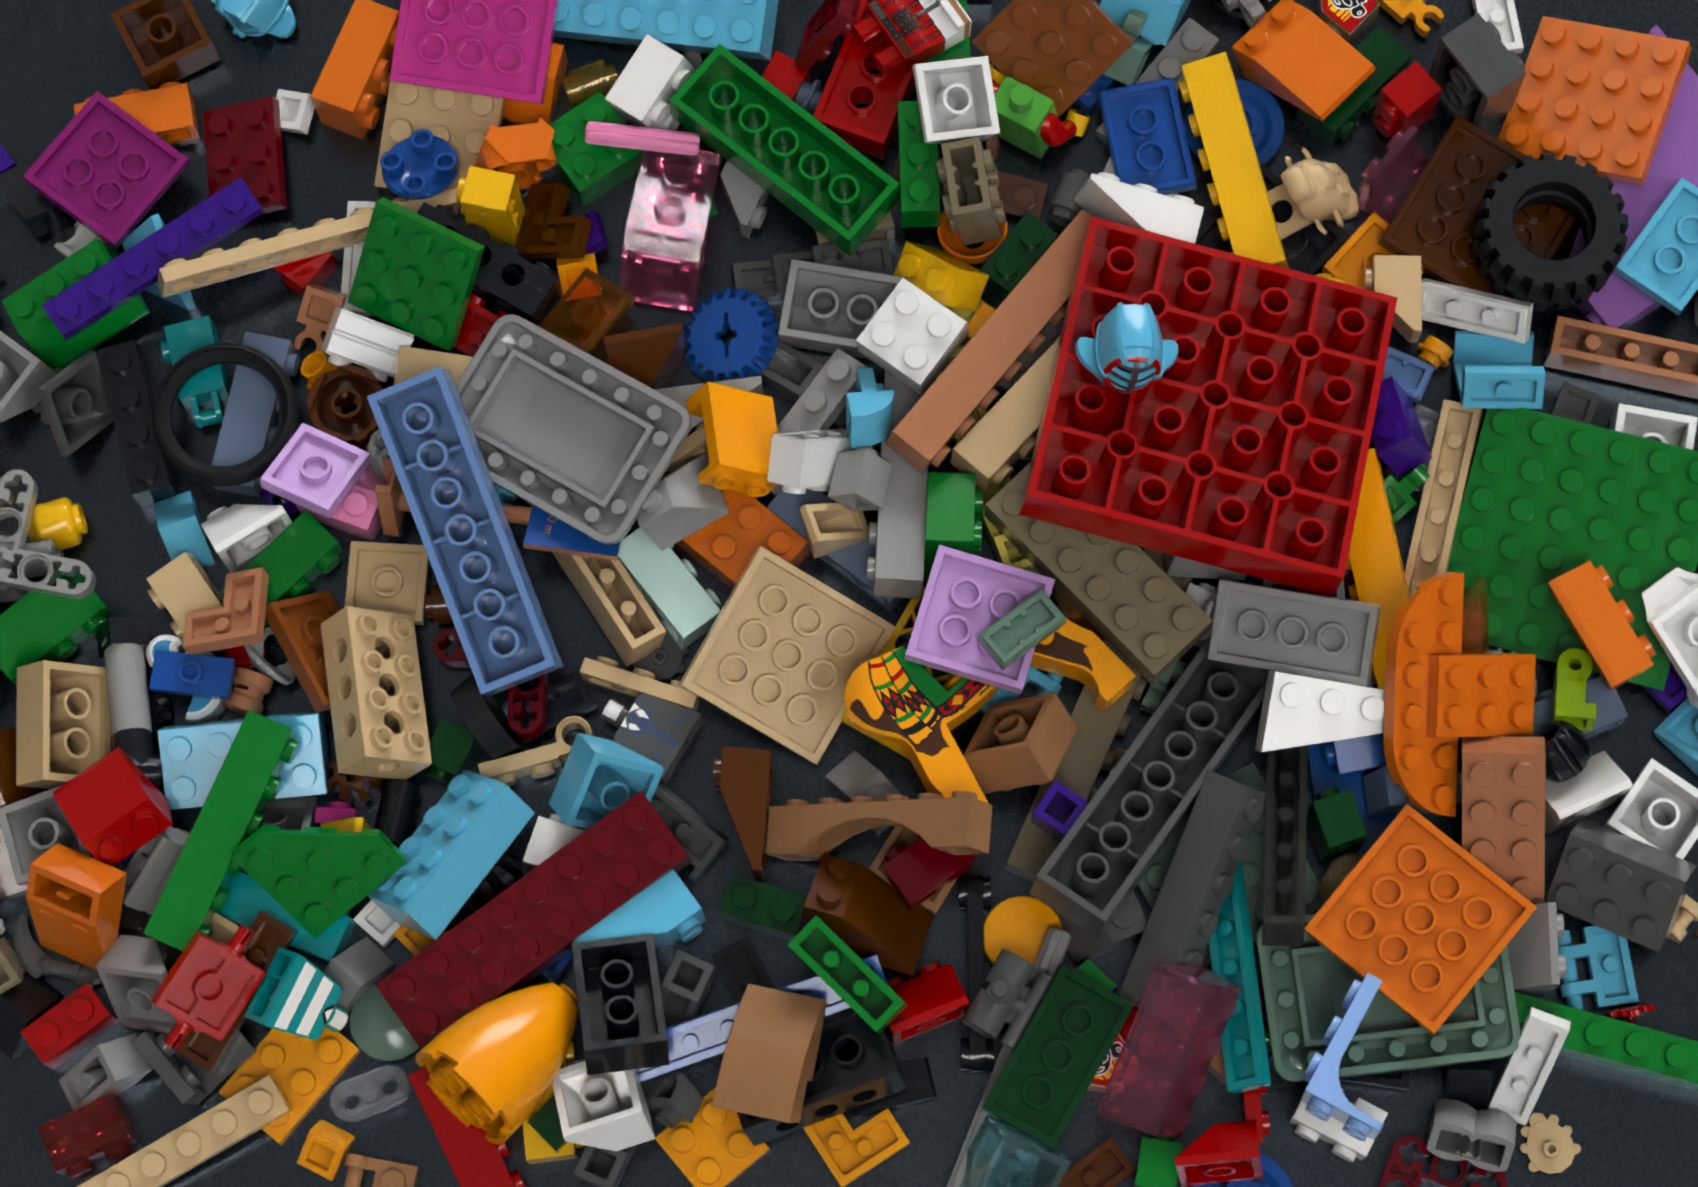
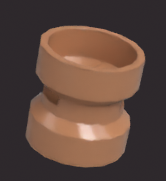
M237 667L234 674V687L231 699L224 700L223 706L246 716L248 710L262 715L264 709L262 701L264 695L270 693L274 683L273 679L256 671Z

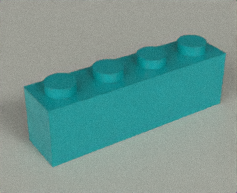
M242 872L238 876L232 874L226 887L227 890H230V896L224 909L219 913L239 926L244 924L250 928L260 910L266 911L298 931L289 946L290 949L326 964H329L334 957L345 951L356 926L355 921L348 916V911L314 938L252 877Z

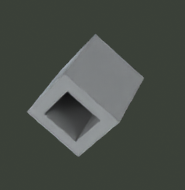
M857 447L855 451L837 453L827 497L854 512L883 509L893 464L879 457L876 450L868 447Z

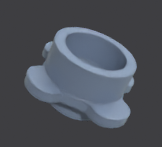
M816 79L813 84L805 81L801 85L795 99V103L812 116L824 90L821 87L822 81Z

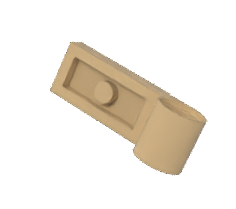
M579 716L566 717L560 721L556 728L557 742L478 764L480 775L503 782L508 787L517 783L516 779L531 775L533 779L552 775L555 773L554 768L563 766L562 764L566 762L572 746L565 743L566 735L572 730L579 729L587 735L594 736L591 727L585 719Z

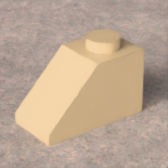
M1374 255L1370 268H1364L1363 289L1397 297L1392 326L1409 343H1417L1422 332L1421 256Z

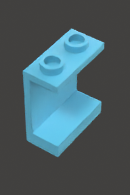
M1455 331L1452 368L1462 408L1516 409L1522 407L1526 409H1542L1546 373L1544 366L1532 365L1534 331H1530L1529 340L1524 344L1471 331Z

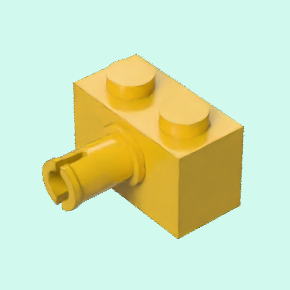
M906 241L893 276L907 278L910 283L945 306L976 311L989 278L988 274L952 257L936 247Z

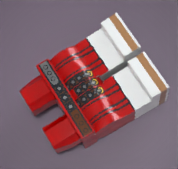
M874 0L867 5L866 15L853 25L852 33L863 47L878 38L885 47L872 55V60L882 76L898 69L907 74L913 70L912 65L924 63L970 37L972 20L957 0Z

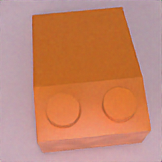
M1280 0L1231 47L1245 78L1320 121H1323L1376 70L1368 59L1317 15L1293 0Z

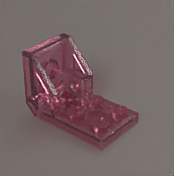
M644 150L625 227L618 299L690 312L695 310L707 240L708 221L722 162L720 154L699 150L697 155L690 156Z

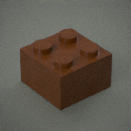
M137 0L110 14L150 90L157 89L160 85L167 82H177L220 60L190 0Z

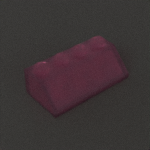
M1156 963L1096 1113L1101 1117L1154 1136L1181 1137L1183 1130L1189 1124L1190 1112L1196 1097L1205 1085V1075L1212 1058L1220 1048L1221 1036L1228 1019L1236 1009V1000L1241 988L1205 967Z

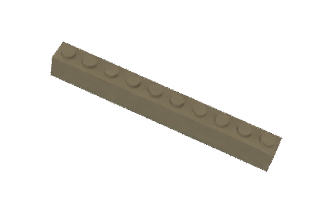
M1144 548L1143 551L1165 572V553ZM1169 576L1185 593L1193 580V577ZM1106 638L1103 642L1136 675L1132 687L1104 713L1095 706L1092 693L1084 685L1071 714V718L1078 729L1052 781L1040 785L1006 863L1007 871L1034 882L1038 872L1060 844V841L1031 823L1032 813L1055 780L1087 802L1091 801L1101 787L1096 785L1101 771L1109 773L1117 754L1116 750L1112 749L1117 734L1124 737L1129 728L1133 715L1127 713L1132 699L1140 701L1148 683Z

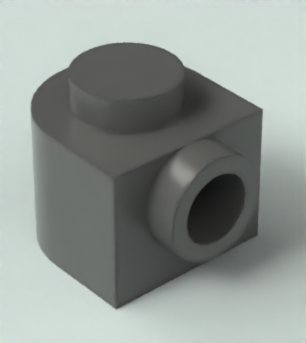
M676 1069L662 1074L655 1081L646 1098L648 1107L657 1114L655 1118L659 1123L666 1127L677 1129L680 1122L692 1123L700 1109L703 1094L680 1070Z

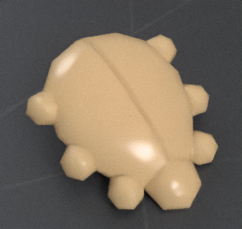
M1533 1113L1529 1118L1530 1127L1524 1126L1520 1130L1521 1135L1527 1138V1142L1521 1144L1520 1150L1522 1153L1528 1154V1158L1531 1161L1528 1164V1168L1532 1172L1539 1170L1547 1174L1561 1173L1572 1164L1574 1156L1581 1151V1146L1573 1143L1570 1137L1573 1132L1571 1126L1565 1125L1560 1127L1557 1115L1552 1114L1547 1120L1543 1113Z

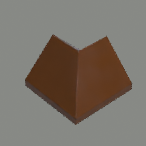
M681 323L603 336L608 364L652 389H661L684 359L683 356L687 353Z

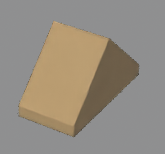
M839 503L806 504L799 508L801 524L814 559L868 540L869 527L863 511L854 512Z

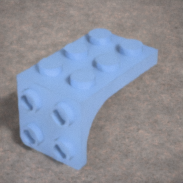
M1367 973L1363 982L1354 979L1341 1005L1342 1008L1347 1010L1344 1018L1342 1019L1335 1015L1321 1042L1328 1046L1324 1055L1315 1052L1304 1073L1302 1080L1308 1082V1085L1301 1098V1101L1307 1104L1305 1108L1307 1112L1324 1121H1328L1329 1117L1345 1124L1342 1129L1345 1133L1365 1142L1367 1137L1375 1140L1384 1124L1358 1110L1348 1101L1340 1085L1339 1066L1345 1051L1383 981L1370 973Z

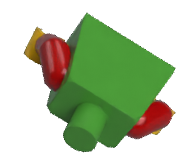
M989 64L1000 133L997 134L998 137L1042 159L1049 146H1060L1075 135L1079 137L1084 136L1091 116L1076 113L1077 110L1070 108L1066 119L1061 122L1058 118L1054 101L1031 89L1028 85L1022 84L1011 77H1005L993 67L994 65Z

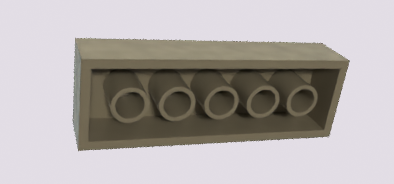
M1030 462L985 504L984 516L1043 576L1055 579L1054 587L1152 685L1209 631L1212 620L1139 546L1019 515L1031 465Z

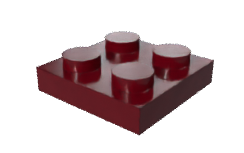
M825 0L805 24L795 65L808 72L816 61L819 63L824 62L833 48L834 44L832 42L838 35L843 38L852 28L855 22L852 13L857 8L860 0Z

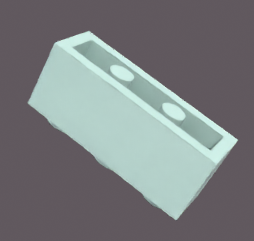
M638 528L622 540L618 558L665 630L680 649L683 650L711 629L721 611L722 604L710 588L706 590L702 588L696 580L698 577L696 570L686 558L682 560L678 558L672 550L674 545L662 551L641 528Z

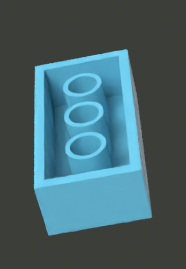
M324 711L264 716L298 733L296 741L300 742L291 764L284 763L278 776L282 779V784L275 799L327 794L329 792L327 779L331 775L326 769L329 752ZM244 718L165 726L157 731L164 794L168 800L170 810L203 807Z
M464 769L461 774L451 780L448 790L439 802L425 813L423 822L413 835L400 845L399 850L406 855L407 864L367 896L399 925L437 940L535 812L505 783Z

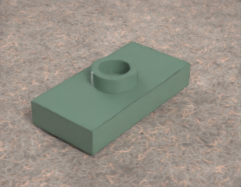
M1040 589L979 634L977 641L1003 671L1066 624L1067 618L1045 592Z

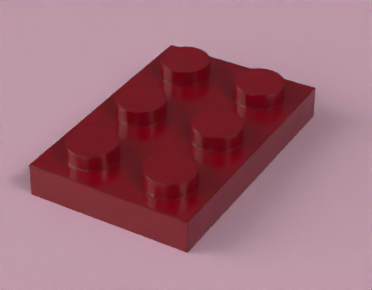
M269 96L203 111L209 197L241 177L263 208L264 213L287 209L279 100Z

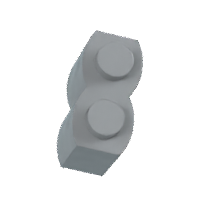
M1439 1099L1436 1100L1429 1123L1426 1149L1446 1160H1468L1474 1166L1487 1171H1507L1515 1147L1517 1121L1499 1111H1476L1470 1105L1458 1100Z

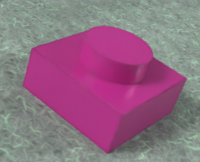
M331 801L327 802V807L315 808L314 823L317 827H321V823L361 817V815L355 808H351V804L347 802Z

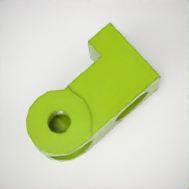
M1570 648L1559 656L1554 673L1552 723L1564 721L1573 724L1579 730L1592 731L1596 721L1597 703H1586V685L1589 682L1593 662L1590 655L1582 649Z

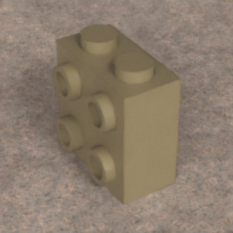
M980 137L941 144L943 159L936 161L939 178L944 185L946 194L942 196L947 219L949 218L952 233L959 232L964 246L1002 238L1000 224L1006 223V215L1003 201L1000 200L998 190L1000 180L996 164L994 165L991 149L984 150Z

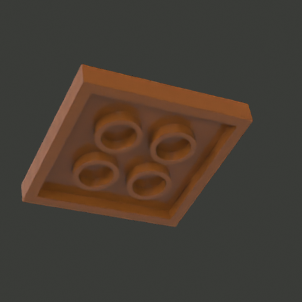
M1012 0L972 41L985 56H988V59L1005 77H1011L1022 84L1028 85L1031 89L1054 101L1058 118L1135 43L1094 0Z

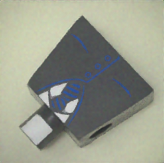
M641 692L631 708L611 698L601 715V719L618 728L612 741L663 766L664 771L660 778V782L663 785L667 784L703 723L700 713Z

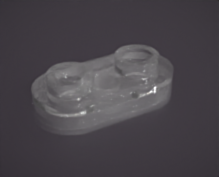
M385 1065L339 1083L330 1095V1107L333 1113L341 1120L349 1123L359 1122L404 1103L410 1094V1080L406 1073L396 1066ZM394 1080L398 1085L396 1092L391 1095L385 1094V1083ZM356 1095L359 1098V1105L355 1109H347L345 1104L347 1098Z

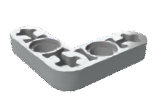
M18 469L6 472L0 479V522L7 517H14L18 519L19 528L12 536L3 537L0 535V556L8 565L17 566L18 578L14 579L16 573L12 569L0 568V585L69 599L88 597L96 586V578L94 572L84 562L24 550L38 496V487L34 479L23 470ZM19 481H22L27 488L26 492H19L16 500L17 506L23 509L22 512L11 508L13 507L15 496L9 490L11 486H17ZM37 562L46 564L48 573L42 581L31 582L28 580L27 571L32 564ZM57 566H60L58 571L64 576L75 577L77 571H80V574L86 579L85 582L77 583L75 589H72V585L67 580L57 578Z

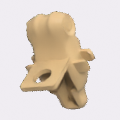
M1304 147L1301 152L1305 155L1306 159L1293 164L1292 158L1286 156L1285 163L1288 168L1281 174L1283 184L1267 192L1271 207L1280 201H1286L1292 206L1293 212L1290 219L1283 223L1276 222L1281 240L1313 223L1326 236L1328 231L1324 229L1321 221L1332 220L1338 226L1343 227V220H1349L1359 212L1358 195L1353 190L1348 175L1336 163L1313 159L1309 151Z

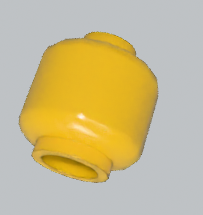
M62 497L35 505L28 531L31 542L52 539L56 550H65L81 544L83 534L88 533V526L83 509L79 503L74 504L69 498Z

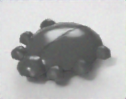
M666 631L661 647L632 665L634 668L644 669L655 674V680L669 679L676 673L686 671V665L682 664L683 655L688 653V647L681 650Z

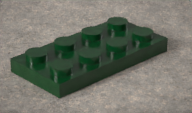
M1062 964L983 1104L982 1110L1054 1150L1134 1008V1004Z

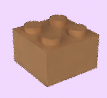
M1055 692L989 705L963 756L985 794L998 791L1007 792L1015 788L1031 785H1044L1051 782L1078 727Z

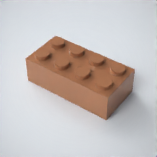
M1516 736L1462 737L1461 847L1532 904L1544 903L1545 738Z

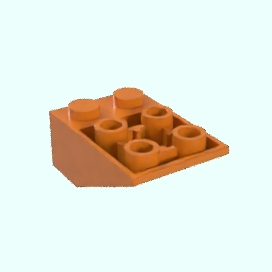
M59 843L31 862L26 900L40 945L97 970L96 964L118 938L127 873Z

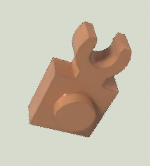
M312 282L306 286L296 319L297 322L305 324L306 328L297 335L294 343L295 349L300 350L305 343V338H311L316 342L315 351H321L325 338L324 331L327 332L336 306L344 307L347 295Z

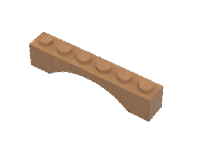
M968 791L952 792V798H943L942 795L936 793H919L918 799L910 800L907 796L896 794L885 795L884 801H876L875 798L866 796L851 797V802L843 803L842 800L836 798H819L818 804H810L809 801L789 799L786 800V806H769L765 854L786 861L822 860L824 853L828 854L850 837L872 828L885 826L907 827L920 835L932 848L953 855L989 854L993 805L978 800L976 793Z

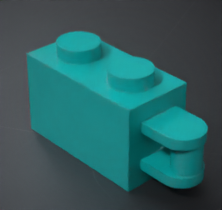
M209 315L163 326L166 340L160 341L165 363L171 362L172 366L184 356L197 349L220 344L216 327ZM224 364L211 366L195 374L184 384L176 399H180L186 410H193L198 428L223 421L224 411L221 401L228 400L230 393ZM214 405V408L201 411V406Z

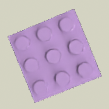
M939 545L904 660L1021 694L1035 647L1002 671L977 641L979 634L1038 590L1042 589L1050 598L1055 579Z

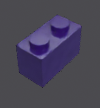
M1392 376L1381 382L1371 437L1378 456L1399 476L1419 464L1432 459L1412 399Z

